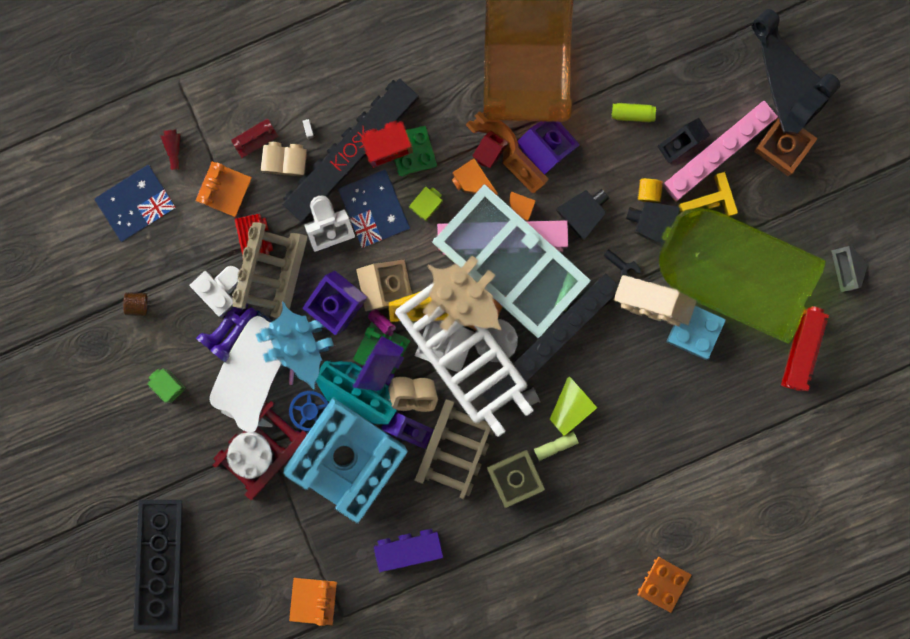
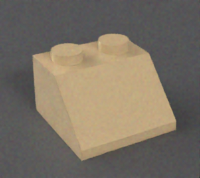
M405 260L377 263L356 269L361 292L368 297L364 302L365 311L389 307V302L412 295Z

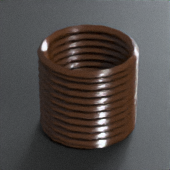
M126 292L123 303L124 315L146 316L147 293Z

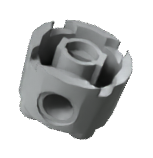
M498 319L501 330L493 327L487 329L509 358L516 350L518 336L515 329L508 322ZM484 338L475 344V348L481 356L491 349ZM497 356L490 360L491 362H500Z

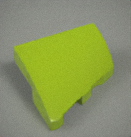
M568 377L549 420L565 436L597 407L572 378Z

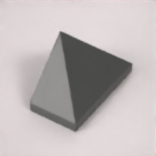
M852 246L831 250L841 292L861 288L868 267L867 262Z

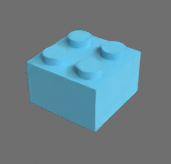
M695 306L689 325L681 323L679 327L673 325L666 342L707 360L726 319Z

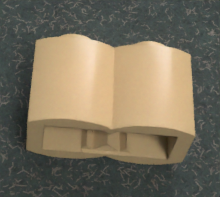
M269 142V145L263 146L261 172L300 177L305 175L307 149H303V145L290 144V147H281L282 143Z
M395 377L391 380L389 394L392 408L401 411L414 409L421 412L433 411L435 409L438 398L433 380L427 378L411 379L407 377Z

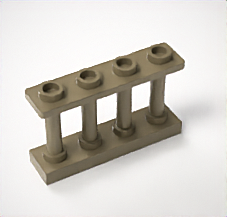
M253 222L248 231L249 240L243 252L244 260L242 268L238 272V284L232 296V306L245 309L246 303L264 307L271 310V317L279 318L283 310L282 302L290 310L308 236L291 233L290 237L286 238L265 232V224ZM262 240L286 246L285 258L281 259L260 253ZM260 261L281 267L280 278L276 280L254 274L256 262ZM251 282L276 288L275 299L271 301L248 295Z
M446 399L415 481L423 484L424 480H434L462 491L459 498L464 499L465 495L470 496L474 485L470 483L473 475H478L481 467L478 460L480 455L485 456L489 446L486 443L488 434L493 436L494 431L486 421L482 420L479 423H474L469 415L457 411V408L453 407L454 402ZM454 418L485 430L481 442L449 431V428L445 427L447 420ZM440 439H448L476 450L477 453L473 463L440 451L441 448L437 447ZM432 459L436 461L440 459L468 470L469 474L465 483L433 471V468H430Z

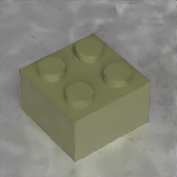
M527 450L487 467L505 508L545 490Z

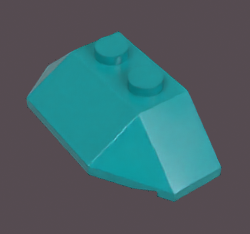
M325 361L315 381L327 401L330 402L332 398H335L372 424H388L397 410L392 408L389 386L384 384L381 391L357 389L353 385L362 370L361 367L353 362Z

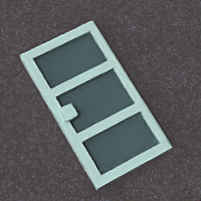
M485 184L432 242L461 268L472 255L479 260L468 273L476 282L490 270L495 277L488 283L485 289L537 338L542 336L546 329L591 281Z

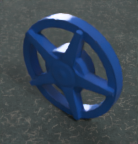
M305 391L294 397L289 407L291 421L299 429L310 431L312 428H305L302 425L306 420L313 419L316 422L318 420V410L327 407V400L321 394L314 391ZM310 394L320 397L325 404L316 406L311 402ZM307 395V403L302 407L294 406L298 398ZM293 408L301 411L303 418L300 424L293 417Z

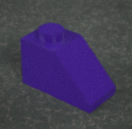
M395 412L388 424H383L381 430L426 449L434 429Z

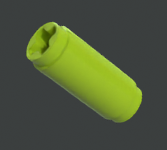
M617 103L612 106V119L655 122V106Z

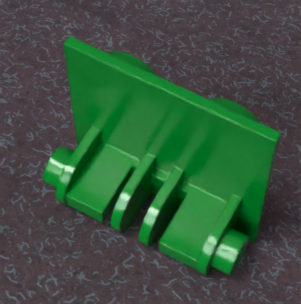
M426 126L405 130L413 153L394 160L399 176L403 177L409 175V173L437 167Z
M371 322L353 360L365 365L381 336L403 347L404 350L401 356H403L410 340L395 332L390 336L388 334L385 335ZM394 367L391 373L394 374L397 368Z

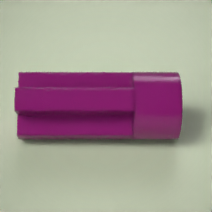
M372 310L369 313L368 319L385 335L388 334L390 336L393 334L396 327L379 310Z

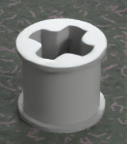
M533 387L521 393L530 406L537 402L540 403Z

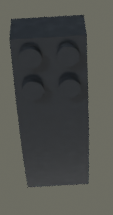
M138 500L133 630L136 633H181L182 500Z

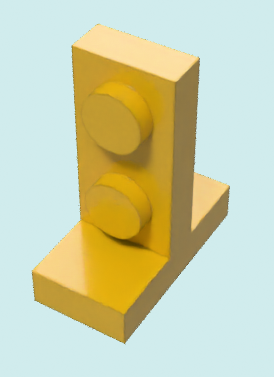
M725 172L714 176L719 192L681 203L678 206L680 207V213H687V216L699 213V208L705 206L708 209L720 206L719 202L722 201L726 216L736 215L738 212Z

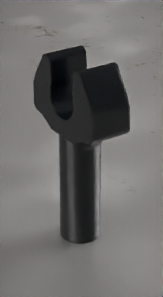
M609 249L603 255L620 269V279L622 275L630 277L627 275L628 269H633L638 274L641 273L635 261L625 263Z

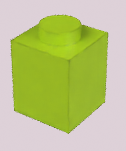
M425 187L409 207L426 222L443 203L442 199H440L442 195L433 187L431 189Z

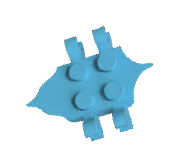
M282 302L283 310L279 318L269 324V328H263L261 333L256 334L258 343L271 340L274 347L268 349V353L263 354L265 363L279 360L283 366L291 368L301 380L307 382L314 390L315 380L319 375V365L322 361L319 352H326L329 350L328 347L334 346L332 338H325L315 342L312 333L322 331L321 328L325 326L317 320L308 322L306 316L291 312L285 303Z

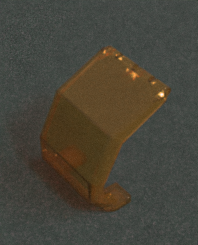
M486 0L483 113L485 118L489 120L563 122L571 117L570 54L573 0Z

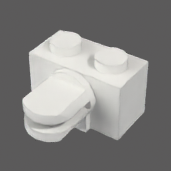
M317 196L311 201L310 207L315 220L304 225L314 252L355 237L345 209L334 213L331 202L326 196Z
M228 266L215 278L207 271H204L189 286L219 317L223 318L233 307L232 297L229 294L237 287L239 269Z

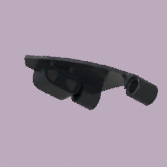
M766 9L752 22L751 27L761 42L768 82L783 133L797 135L824 108L829 98L840 88L841 84L839 79L833 74H826L821 79L805 65L781 39L778 31L780 21L778 14L771 9Z

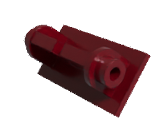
M267 118L231 139L241 158L279 136Z

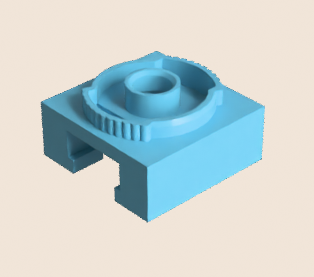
M332 398L285 466L284 473L285 476L306 490L310 487L336 504L335 508L358 523L408 451L405 445L335 398ZM340 446L350 447L354 451L352 462L347 465L337 464L333 459L335 450Z

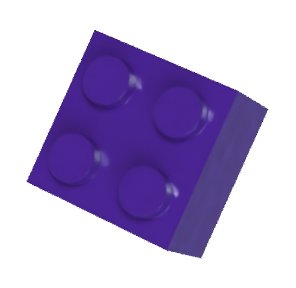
M333 271L324 276L303 309L334 335H337L348 327L368 297L338 272Z

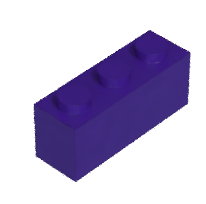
M432 528L420 531L418 536L412 537L411 533L398 536L399 540L391 542L390 538L378 540V545H374L379 572L443 558L438 531L433 532Z

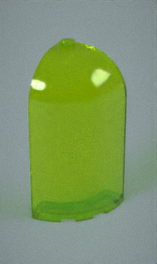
M704 208L685 210L676 217L671 228L666 227L661 238L665 242L659 256L660 271L671 288L691 297L706 307L788 344L798 329L806 308L804 307L808 296L811 297L826 263L824 259L725 214Z

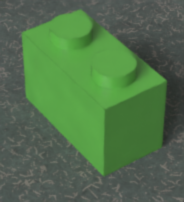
M157 369L149 377L151 381L148 385L165 403H172L187 389L168 369Z

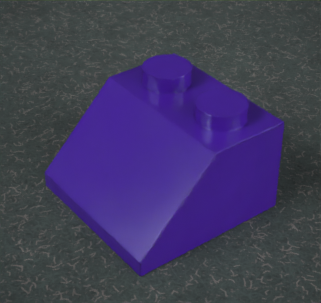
M552 113L531 127L517 141L521 151L527 155L544 175L556 167L580 145Z
M381 336L353 387L381 391L384 384L389 386L394 377V374L391 373L393 368L398 369L404 359L401 356L404 348Z

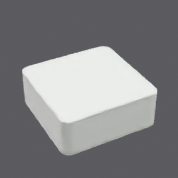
M304 120L303 125L307 138H314L310 120Z

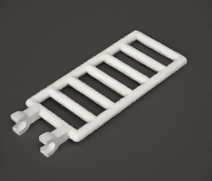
M432 283L396 310V315L473 422L479 423L485 419L494 433L499 436L505 430L492 414L498 408L513 398L525 416L533 411L521 394L527 388V383L487 328L475 326L478 330L477 333L441 359L436 356L432 348L464 325L455 321L446 332L442 330L426 342L419 331L445 313V311L438 307L430 317L425 315L414 324L406 313L429 297L433 286ZM484 338L491 349L452 377L445 366ZM497 356L504 367L465 395L457 384ZM510 374L517 385L477 412L470 402Z

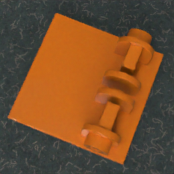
M212 161L196 201L236 217L252 177Z
M658 557L657 560L654 559L655 563L651 571L647 572L649 575L644 578L646 580L641 588L638 589V596L671 613L691 574Z
M294 578L289 621L314 623L321 626L333 625L337 582Z

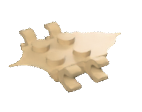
M473 255L462 268L456 263L446 269H437L428 265L434 277L433 286L429 293L432 301L423 312L430 317L438 307L445 311L448 316L440 324V327L445 332L455 321L464 326L475 325L481 328L493 327L501 330L498 323V313L492 300L493 295L485 289L495 275L488 270L476 282L468 274L479 262Z

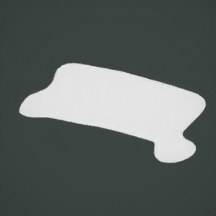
M260 316L253 317L246 324L229 353V359L226 363H223L210 394L211 405L219 410L229 412L234 417L238 427L246 432H254L256 430L260 411L271 383L281 365L279 360L265 363L263 354L268 353V349L274 347L271 340L258 343L256 334L261 333L263 328H269L270 324Z

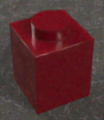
M490 131L484 135L472 157L477 159L481 166L491 168L497 163L509 142L493 131Z

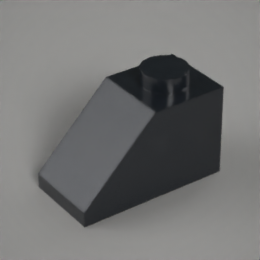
M697 118L679 129L657 147L668 163H671L711 135L701 120Z

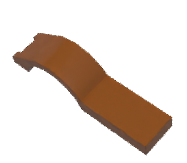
M479 111L475 115L476 119L474 121L470 120L466 124L473 133L481 132L487 134L493 131L509 142L503 151L502 163L532 194L549 180L518 148L515 134L505 123Z

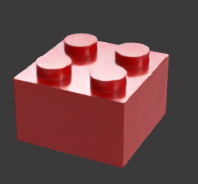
M390 122L385 125V129L379 131L372 129L365 132L364 137H361L373 168L413 153L402 122Z

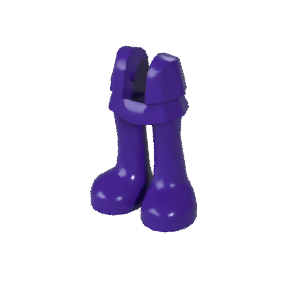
M246 303L245 309L232 307L212 334L201 333L196 339L226 363L232 347L249 320L256 317L257 311L252 307L247 309L248 303ZM236 324L228 337L220 344L230 328Z

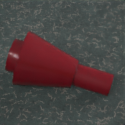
M176 129L166 130L164 135L160 137L169 156L171 170L179 169L178 155L181 133H177Z

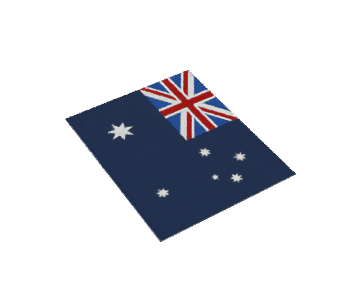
M146 165L94 198L121 242L175 208L149 165Z
M386 169L338 188L362 248L410 229Z

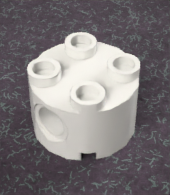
M245 432L233 439L229 446L227 458L230 467L235 473L242 477L253 478L266 471L271 462L272 452L270 444L265 437L258 433Z

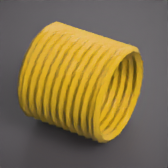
M640 179L638 200L641 202L660 203L663 182L656 179Z

